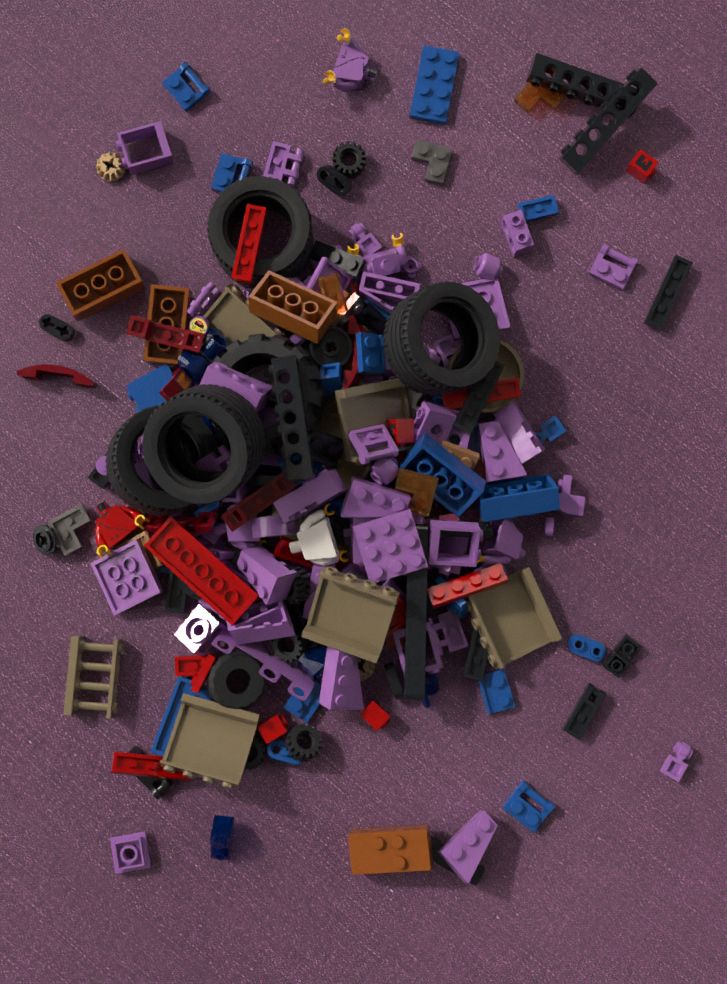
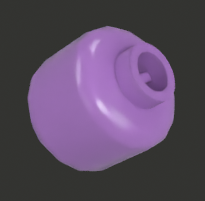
M484 253L482 256L479 255L473 269L476 270L475 272L478 277L493 280L496 276L500 277L503 266H501L500 258Z
M394 457L379 458L370 467V476L377 484L388 485L399 475V463Z

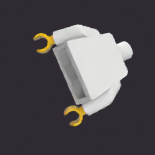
M331 504L323 505L321 509L309 515L300 525V530L297 533L298 540L289 543L292 554L302 551L305 560H310L312 563L322 566L331 565L338 561H348V558L341 557L347 551L343 549L338 550L329 518L325 517L335 513V511L328 513L326 510Z

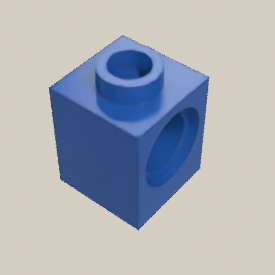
M340 362L321 365L320 376L322 381L320 382L324 387L325 395L335 394L334 391L343 389L344 373Z

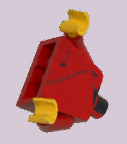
M103 501L96 507L102 515L95 521L97 525L95 528L98 546L97 554L102 559H104L103 555L105 552L111 555L110 549H115L116 546L123 543L140 528L144 529L142 523L144 521L149 523L150 520L143 516L140 511H135L134 508L117 504L110 508L106 501Z

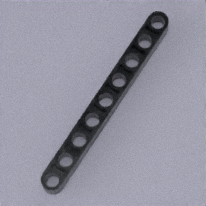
M415 523L427 561L428 523ZM427 567L409 572L406 575L404 701H425Z

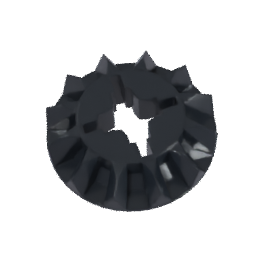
M48 524L37 526L33 532L34 545L43 555L53 554V551L57 550L56 544L59 543L56 540L57 534L53 533V528H49Z

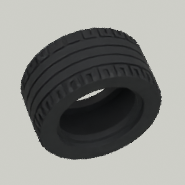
M250 176L240 181L237 180L235 183L230 184L229 187H226L220 193V196L216 198V201L213 202V207L208 215L209 220L207 221L209 242L224 272L231 278L237 250L232 246V233L237 222L245 215L247 204L266 207L269 210L282 214L292 225V235L288 244L280 253L267 259L256 260L251 284L238 283L245 285L247 288L251 287V289H254L268 270L285 278H294L300 275L310 259L309 256L314 245L310 212L299 192H296V189L291 188L284 181L266 176Z
M442 281L409 295L393 308L390 317L387 318V323H385L383 346L389 366L401 383L412 391H416V393H422V395L442 396L477 384V382L482 381L491 372L499 354L500 330L492 308L477 291L462 283ZM428 311H435L445 315L453 322L459 332L461 354L453 369H447L436 364L424 349L421 339V326Z
M202 384L188 388L160 404L154 410V413L150 415L144 428V438L142 439L145 463L155 481L171 496L191 504H212L232 495L253 476L263 460L266 442L264 438L265 431H263L264 427L261 424L258 413L253 409L254 407L242 395L232 391L230 388L220 387L216 384ZM198 414L206 416L215 421L224 430L231 447L230 463L225 471L210 472L203 470L186 457L179 437L180 426L186 415Z
M154 405L135 413L116 431L107 448L105 460L107 465L105 467L109 477L108 481L115 490V494H118L119 499L124 501L123 503L128 504L130 508H134L135 511H140L143 514L164 516L175 514L194 504L179 500L166 491H159L150 487L140 478L135 469L133 461L134 447L139 437L143 435L150 415L159 407ZM197 414L186 415L180 426L179 437L189 453L190 461L196 465L197 461L214 451L217 457L220 456L217 449L219 448L218 442L215 440V435L212 433L211 428L207 426V423L202 418H199Z

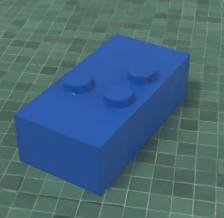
M426 433L403 456L398 466L402 474L457 517L484 492L486 481Z
M549 474L485 484L484 492L475 500V508L483 522L499 519L511 520L517 516H533L535 513L559 510V488Z

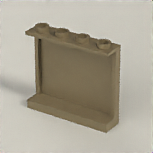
M230 284L224 288L226 290L203 316L209 321L210 329L205 334L201 354L213 363L216 356L221 358L228 351L226 349L228 345L236 340L240 342L246 341L249 335L264 333L269 337L274 335L288 337L285 335L286 332L282 327L250 313L249 301L243 295L242 289L237 285Z
M398 378L334 391L346 462H354L355 465L361 464L359 455L348 437L350 431L384 424L387 429L386 420L411 419L406 386ZM407 443V447L397 448L398 451L407 453L415 444ZM385 445L367 449L368 453L387 448Z
M323 567L319 573L320 579L307 625L303 629L301 637L377 663L400 592L395 591L391 587L376 585L371 580L359 579L354 574L339 572L334 567Z
M530 567L520 569L508 575V583L463 598L466 601L467 612H470L473 618L471 620L472 625L476 631H479L481 636L480 642L489 653L488 660L497 669L504 668V665L550 642L562 639Z
M183 693L181 706L163 760L160 761L161 767H164L163 770L170 773H175V771L182 772L183 776L194 779L195 776L203 778L202 781L208 784H214V782L221 783L222 787L233 790L234 787L239 788L260 715L241 709L226 708L219 703Z

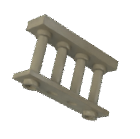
M71 636L63 715L71 716L76 714V711L79 709L107 711V719L115 717L119 707L118 702H116L120 655L124 653L122 639H114V643L111 645L86 643L84 636ZM85 650L113 652L112 664L84 662L82 660V652ZM83 670L111 672L110 684L82 682L80 672ZM81 689L108 691V703L80 701L78 699V691Z

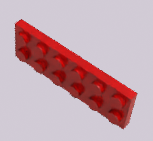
M172 516L165 521L144 545L231 625H234L259 597L258 593Z

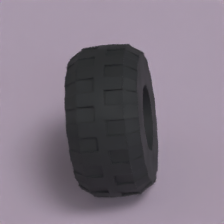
M233 651L220 656L214 661L207 678V687L212 699L223 707L246 710L259 702L267 685L266 678L259 674V670L262 667L260 661L242 651ZM235 669H241L247 675L246 687L238 693L230 692L226 686L228 674Z

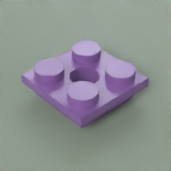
M146 831L110 838L115 874L151 867ZM127 848L134 850L135 856L133 858L126 856L125 850Z

